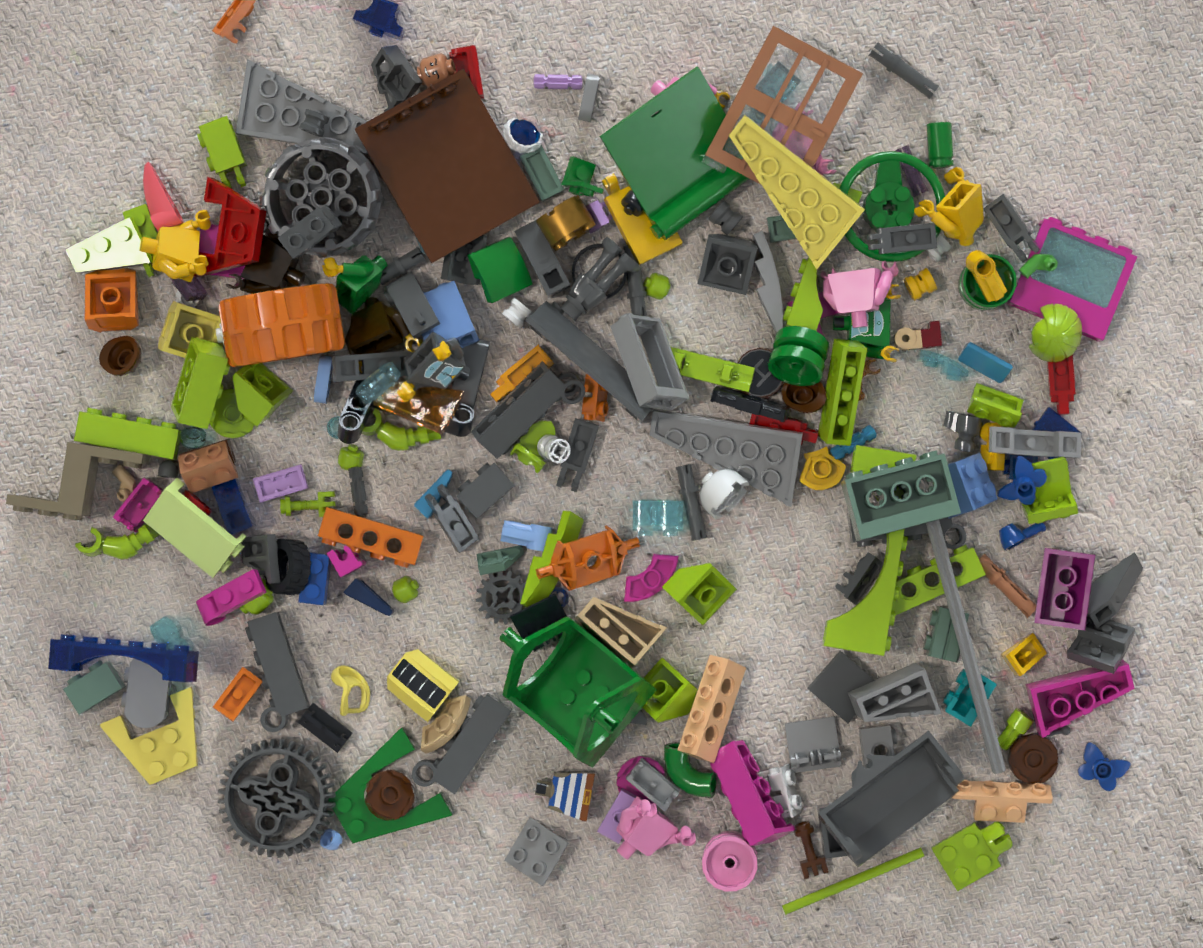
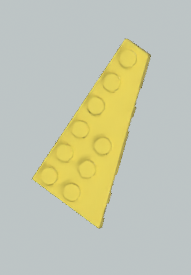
M744 115L729 134V137L748 163L788 227L792 230L815 268L818 269L865 209Z

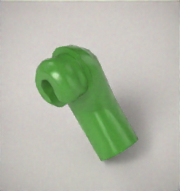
M1034 254L1019 269V272L1028 279L1036 270L1054 271L1058 266V262L1050 254Z

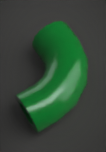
M680 743L664 745L665 766L673 783L687 794L713 798L716 792V774L697 771L693 768L689 755L678 751Z

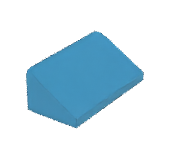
M972 342L964 346L958 357L960 362L997 383H1002L1013 368L1011 364Z

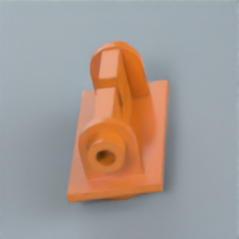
M585 374V392L592 393V397H583L581 413L584 415L583 419L605 422V416H607L609 410L607 402L608 392L588 374Z

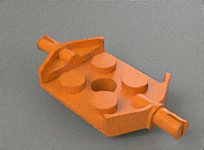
M606 525L605 529L607 530L564 544L561 541H557L551 563L548 566L536 569V575L538 579L553 575L569 591L619 575L625 555L628 554L627 551L640 547V544H638L640 543L639 539L634 537L621 541L613 529ZM596 555L595 563L592 566H587L588 559Z

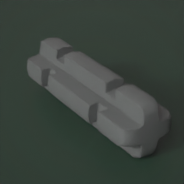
M361 467L349 468V478H352V482H350L352 500L355 502V506H353L354 514L356 516L367 515L368 507L365 504L367 500L364 481H362L363 470Z

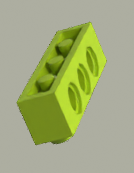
M834 339L825 389L827 399L822 407L818 436L826 444L851 446L867 347L859 341Z
M965 544L952 550L954 555L949 556L950 562H959L962 565L961 573L954 575L957 588L986 575L973 546L968 548ZM935 558L929 560L931 565L925 568H921L920 565L906 571L907 576L900 579L897 577L896 586H899V596L897 601H893L891 610L895 611V616L945 594ZM929 572H935L939 575V582L934 586H930L925 582V576ZM907 582L913 583L916 586V592L912 596H906L901 591L902 586Z

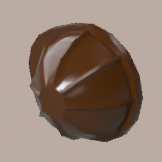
M130 336L113 338L103 346L100 352V365L114 376L133 373L141 363V348L138 342Z
M821 381L810 386L784 383L781 390L784 403L793 410L803 413H813L820 410L825 405L827 399L826 391Z

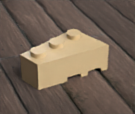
M595 597L574 618L631 668L638 663L667 629L665 626L653 623Z

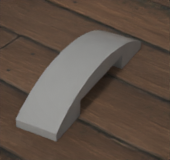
M991 426L989 428V452L1021 456L1081 458V433L1023 430Z

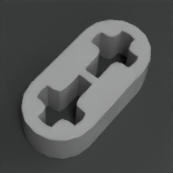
M587 74L578 120L591 122L600 80L599 75Z

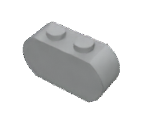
M160 652L142 653L130 662V667L125 669L124 682H128L127 692L122 694L121 707H125L124 714L128 721L140 728H151L159 725L166 720L169 714L174 665L166 655Z

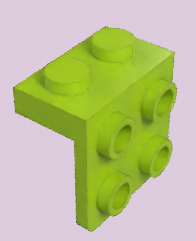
M1059 457L1032 463L1033 470H1045L1047 479L1044 485L1035 487V501L1031 505L1022 504V509L1028 523L1039 524L1046 520L1067 518L1070 515L1078 514V506L1071 493L1066 458Z

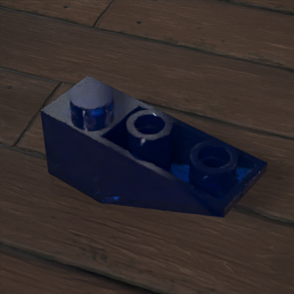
M237 478L212 486L228 533L234 536L256 527Z

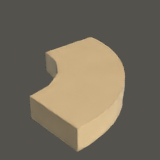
M464 695L445 700L443 710L439 716L422 729V752L426 754L437 750L457 733L467 716L471 698Z

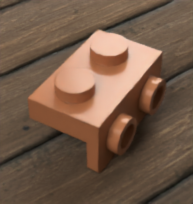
M225 441L178 457L180 474L191 494L238 478L237 469L229 455Z

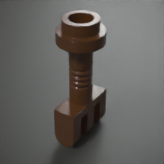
M809 821L797 823L794 834L796 837H801L807 860L799 861L804 879L809 878L807 868L810 867L814 877L818 876V865H821L824 874L829 873L825 857L823 855L816 857L810 835L814 832L813 825H810Z

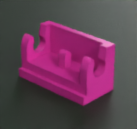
M143 478L114 514L113 518L123 523L128 530L137 533L138 529L144 524V518L164 490L149 478Z
M344 546V551L347 553L341 554L337 549L327 552L340 577H345L366 565L365 560H361L358 553L352 552L348 546Z

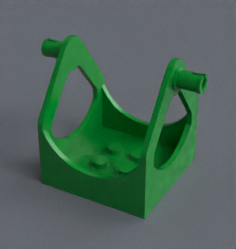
M565 617L525 639L519 636L511 627L504 631L507 634L506 636L504 634L500 636V641L513 650L502 695L552 734L573 754V757L592 768L657 690L589 631L569 617ZM563 632L557 646L544 664L528 680L517 687L523 663L533 649Z

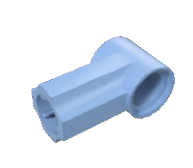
M504 520L500 541L526 546L527 549L543 552L548 533L552 534L553 528Z

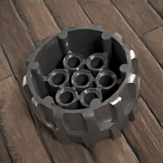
M315 138L291 145L283 150V153L276 162L268 167L265 172L267 179L264 194L260 197V205L265 206L267 211L266 213L270 221L268 228L272 234L281 236L301 220L299 217L301 208H307L312 212L316 208H322L327 204L341 224V215L350 216L358 211L359 215L364 218L358 229L349 238L343 241V237L336 234V231H338L336 229L328 235L329 239L326 240L325 244L318 243L307 251L306 254L326 258L349 251L360 244L376 228L375 224L385 200L382 197L379 182L381 175L377 168H374L363 155V151L360 148L335 138ZM320 149L338 153L348 159L347 169L339 168L330 173L328 166L317 159V156L321 153ZM302 155L305 158H309L310 163L304 168L305 179L298 178L288 183V180L283 178L288 167L299 156ZM314 165L319 166L323 171V175L319 180L311 176L310 171ZM355 170L360 172L366 186V206L361 205L359 198L348 191L353 184L354 178L352 173ZM339 172L347 177V183L343 187L335 183V176ZM296 183L302 184L305 189L302 197H297L293 194V186ZM280 189L286 190L287 197L297 202L298 205L292 211L293 222L291 224L287 222L281 209ZM320 190L326 191L329 195V200L326 204H321L317 200V194ZM344 197H348L353 201L351 211H345L341 207V201Z

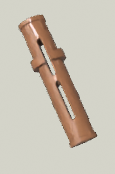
M984 554L979 561L984 569L985 576L990 580L989 583L991 585L994 584L1028 618L1036 610L1037 605L1005 574L1006 571L1003 568L1000 569Z

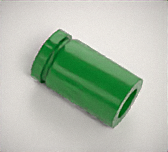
M936 122L927 124L929 167L943 169L954 166V160H952V123Z

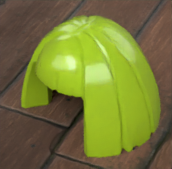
M1048 304L1042 306L1040 311L1044 319L1037 322L1033 327L1031 333L1033 343L1029 345V349L1036 357L1043 361L1059 362L1065 360V358L1074 354L1081 342L1082 324L1080 318H1078L1077 313L1073 309L1068 308L1066 305Z

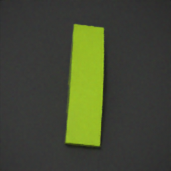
M571 511L562 512L557 533H548L542 557L533 556L520 602L521 605L527 608L549 597L558 579L553 575L538 579L536 569L548 566L551 563L557 541H561L564 544L578 539L584 519Z

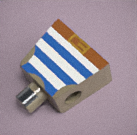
M554 771L553 782L537 780L535 795L550 797L549 809L587 822L595 772Z

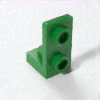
M570 156L561 185L568 187L569 193L582 197L583 195L593 197L594 194H603L604 189L590 184L596 165Z

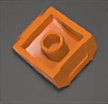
M128 268L106 269L85 274V322L88 329L101 333L102 331H131L139 326L138 290L135 270Z

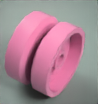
M723 831L714 835L707 842L702 857V869L707 881L715 888L725 892L738 891L747 887L754 879L757 871V850L755 846L750 847L749 843L744 840L742 833ZM731 858L734 860V864H732L731 862L725 863L726 859Z

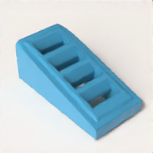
M446 470L414 504L427 519L433 515L434 511L429 507L424 497L427 494H431L439 503L442 497L437 487L443 484L447 488L453 477L451 470Z

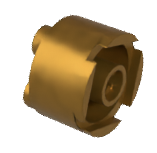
M579 195L573 196L555 206L549 212V216L545 213L536 220L539 228L555 251L565 247L568 244L567 242L572 239L577 240L588 233V230L596 226L593 217Z

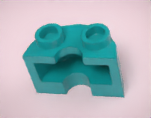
M962 669L955 681L958 685L954 691H948L942 703L946 705L945 712L971 727L977 718V713L965 669ZM981 674L986 697L989 699L997 684Z

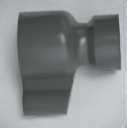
M946 411L943 426L959 434V438L955 440L954 449L966 452L974 451L975 443L973 439L980 434L982 418Z

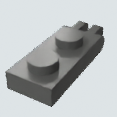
M935 223L876 229L877 234L867 235V240H878V244L868 245V250H879V254L937 248Z

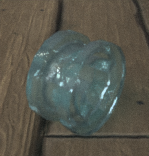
M340 416L333 417L327 424V432L336 439H339L338 432L333 433L332 428L335 427V422L339 421Z

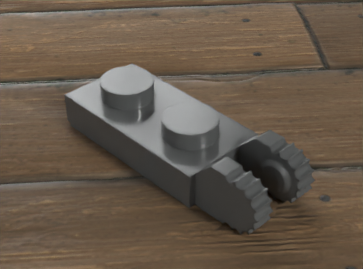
M1002 194L983 208L1007 246L1014 251L1020 261L1025 262L1027 260L1025 252L1018 246L1024 239L1032 251L1035 253L1040 251L1039 246L1031 237L1032 233L1005 194Z
M575 418L568 439L570 455L560 465L562 468L556 486L562 487L568 468L577 471L571 485V491L577 492L582 473H585L599 425Z
M440 484L437 490L446 501L445 504L440 507L435 497L431 494H427L424 498L429 507L434 511L433 515L454 549L461 553L478 540L479 537L457 500L453 499L443 484Z

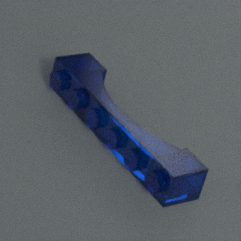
M61 634L60 639H50L48 669L83 671V665L95 659L119 655L134 658L150 665L162 674V680L197 682L199 651L190 650L189 645H174V649L166 648L167 643L151 642V647L144 646V641L129 640L128 644H121V639L106 638V642H98V637L83 636V640H76V635Z

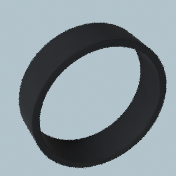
M602 244L589 245L577 254L572 265L573 282L576 280L575 266L578 259L588 250L603 248ZM627 272L624 273L620 286L614 292L608 294L606 299L613 297L622 289L626 281Z

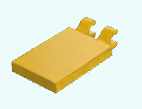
M614 173L602 180L603 186L609 194L603 200L625 243L639 265L683 244L678 232L667 240H664L662 237L657 239L650 229L652 224L645 212L638 217L633 214L627 215L624 212L625 207L621 204V200L631 188L628 186L620 190Z

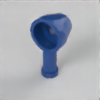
M1043 522L1035 523L1023 530H1020L1013 523L999 530V535L1004 551L1021 544L1039 532L1046 531V526Z

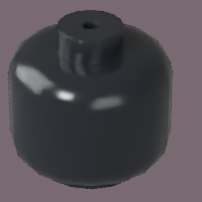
M632 190L628 191L621 200V204L625 207L624 212L627 215L633 214L638 217L644 210Z

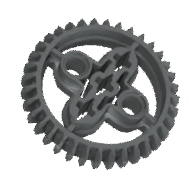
M276 738L270 740L269 747L268 742L262 740L260 747L257 743L251 744L252 751L248 747L244 748V756L240 753L235 755L238 763L234 761L228 763L233 771L224 770V775L229 777V779L220 780V783L225 785L226 788L218 790L219 794L225 795L224 798L218 799L219 804L225 803V808L220 809L219 813H227L228 817L222 819L223 823L229 821L231 823L227 831L230 832L235 829L237 833L234 834L233 839L236 840L242 837L243 839L240 843L242 847L249 842L248 850L250 852L258 847V855H263L265 849H267V857H272L275 850L278 858L283 857L284 850L287 856H292L293 848L295 852L300 853L302 852L301 844L308 849L311 847L309 839L314 843L319 840L315 832L319 835L325 833L321 825L325 827L330 825V822L325 817H333L334 815L332 811L327 809L335 807L336 803L329 801V798L335 797L336 793L328 792V788L335 785L334 782L327 784L326 779L332 775L331 773H322V770L326 769L327 766L326 764L317 765L321 759L319 756L313 760L310 758L313 750L310 749L305 754L303 753L305 745H299L296 750V741H290L287 747L286 739H281L278 746ZM270 754H283L285 756L284 759L276 760L271 765L267 778L251 775L238 782L242 771L257 758ZM292 758L302 762L315 777L320 793L318 807L314 797L309 792L296 788L299 770L292 761ZM281 767L286 768L289 772L287 780L279 777V769ZM272 783H273L274 785H276V786L273 787V788L265 787V786L270 785V784H272ZM254 786V790L258 791V794L251 796L252 791L248 790V788ZM235 789L243 803L257 808L255 827L259 834H261V838L248 831L240 821L234 804ZM278 793V797L283 801L275 803L276 799L271 795ZM302 800V805L306 808L299 811V806L296 805V802ZM281 808L288 809V810H286V811H284V812H281V813H280V811H278V809H281ZM316 814L311 826L300 836L283 842L269 841L270 837L277 836L282 832L287 817L302 821ZM266 816H271L274 819L275 826L273 829L265 825Z

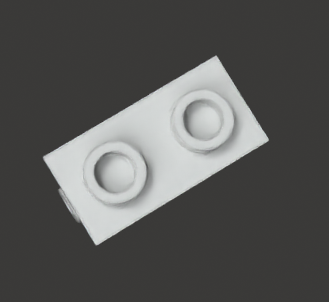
M786 764L781 768H770L768 778L772 792L781 790V795H776L773 798L776 804L780 802L784 809V813L781 814L782 817L791 816L792 818L801 813L802 801L796 793V777L794 771L790 768V764Z

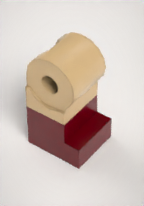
M940 321L928 322V329L912 330L905 327L901 328L894 335L893 341L895 346L905 351L941 347Z

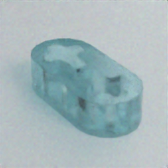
M385 363L357 387L356 394L363 403H370L391 387L400 378L401 373L394 363Z

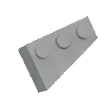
M916 662L848 692L856 715L864 722L890 720L906 716L919 717V715L942 714L927 673Z

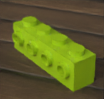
M87 408V412L79 411L74 441L177 460L182 430L176 429L177 424L161 422V426L151 425V419L137 417L135 422L126 420L127 415L114 412H112L111 417L102 415V410Z

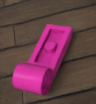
M252 569L196 601L205 626H212L225 620L226 614L267 592L258 570Z

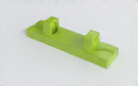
M671 347L681 376L747 393L750 392L755 373L754 367ZM684 357H686V358H685V362H684V366H683V369H682V361H683Z

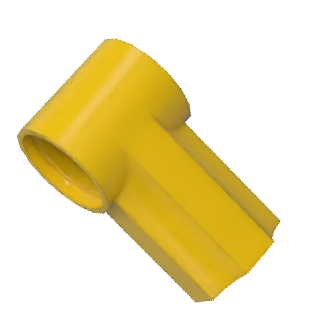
M980 250L971 252L966 258V267L972 272L986 301H997L1004 297L1007 289L996 270L993 259ZM984 260L983 266L977 269L978 263Z

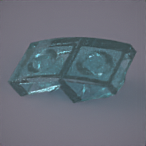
M918 351L917 361L923 362L922 366L937 368L938 364H942L940 374L946 375V380L961 381V377H968L969 371L956 361L931 351Z

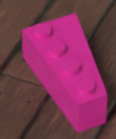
M1123 659L1114 674L1090 667L1025 684L1036 730L1042 738L1059 727L1062 728L1070 724L1072 720L1082 715L1085 716L1100 705L1107 704L1135 689L1129 664Z
M743 740L732 741L719 748L715 762H710V765L720 779L721 790L728 797L732 806V814L739 821L742 828V836L749 843L750 847L772 843L795 831L792 823L787 824L781 814L784 813V809L780 802L776 804L771 798L769 783L757 774L760 768Z

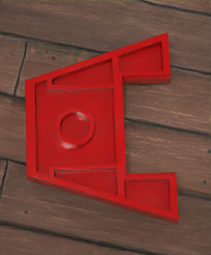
M207 177L204 202L221 204L222 208L215 253L199 252L198 254L206 256L208 261L207 271L202 276L259 262L267 211L215 178ZM195 272V274H194L193 277H202V276L197 275L196 272Z

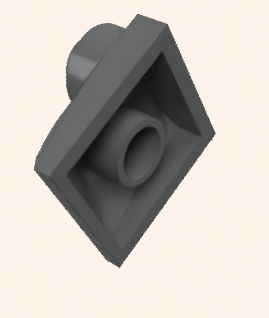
M709 234L697 284L746 295L758 245L737 237Z

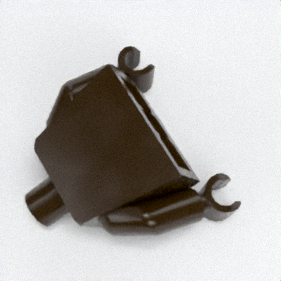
M265 219L263 231L265 235L262 237L259 262L245 265L241 275L229 274V276L236 278V284L234 286L226 284V286L230 289L240 287L241 291L254 294L284 289L288 282L297 287L301 286L306 274L295 269L299 259L291 257L279 241L278 234L271 233L268 228L269 222Z

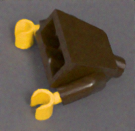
M370 297L364 302V309L353 313L351 325L345 336V343L350 355L381 353L403 343V337L406 338L405 347L410 352H415L412 347L414 341L417 342L418 346L423 343L420 338H413L401 314L395 308L387 307L383 302H379L374 297ZM359 361V371L362 373V361Z

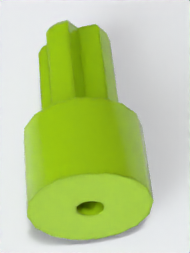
M1018 708L1006 720L1008 725L998 737L1000 748L1004 750L1010 748L1020 733L1025 735L1034 723L1030 716Z

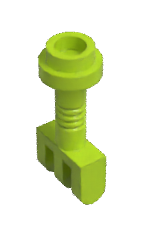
M335 491L317 492L318 500H305L302 502L290 501V496H285V499H280L281 514L291 516V511L310 509L318 510L319 517H323L326 507L336 506V501L325 502V497H334Z

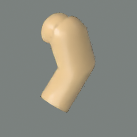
M119 464L112 473L120 481L117 498L121 502H125L135 489L136 480Z

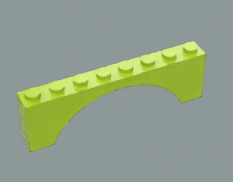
M855 445L850 472L862 470L863 475L871 473L870 469L872 467L887 464L888 468L895 467V462L912 457L914 462L916 461V455ZM896 486L894 495L902 499L901 496L904 492ZM874 495L875 499L878 502L879 497ZM905 529L886 533V554L881 572L875 584L855 607L836 618L826 621L822 646L884 656L885 651L889 652L891 637L887 636L889 626L893 627L895 621V611H891L893 601L898 600L899 586H896L897 576L902 575L904 564L903 561H900L901 551L906 550L908 539L907 536H904Z

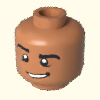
M442 53L423 58L420 61V66L417 67V74L422 80V85H426L428 88L431 84L435 85L456 73L453 60H448Z

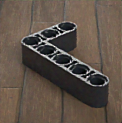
M389 378L356 380L339 417L337 435L343 443L353 444L357 442L372 409L377 408L458 437H464L469 435L472 430L474 411L465 404L421 389L415 391V395L411 400L404 402L397 394V391L402 389V383Z

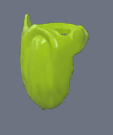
M539 421L531 425L527 434L521 437L519 443L514 445L510 455L516 453L518 460L523 464L533 465L536 473H539L545 466L544 458L537 451L538 442L543 436L548 434L555 436L556 433L552 421Z

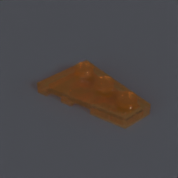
M384 381L374 399L375 406L443 435L464 396V391L421 387L415 391V395L411 400L404 402L397 394V391L402 389V382Z

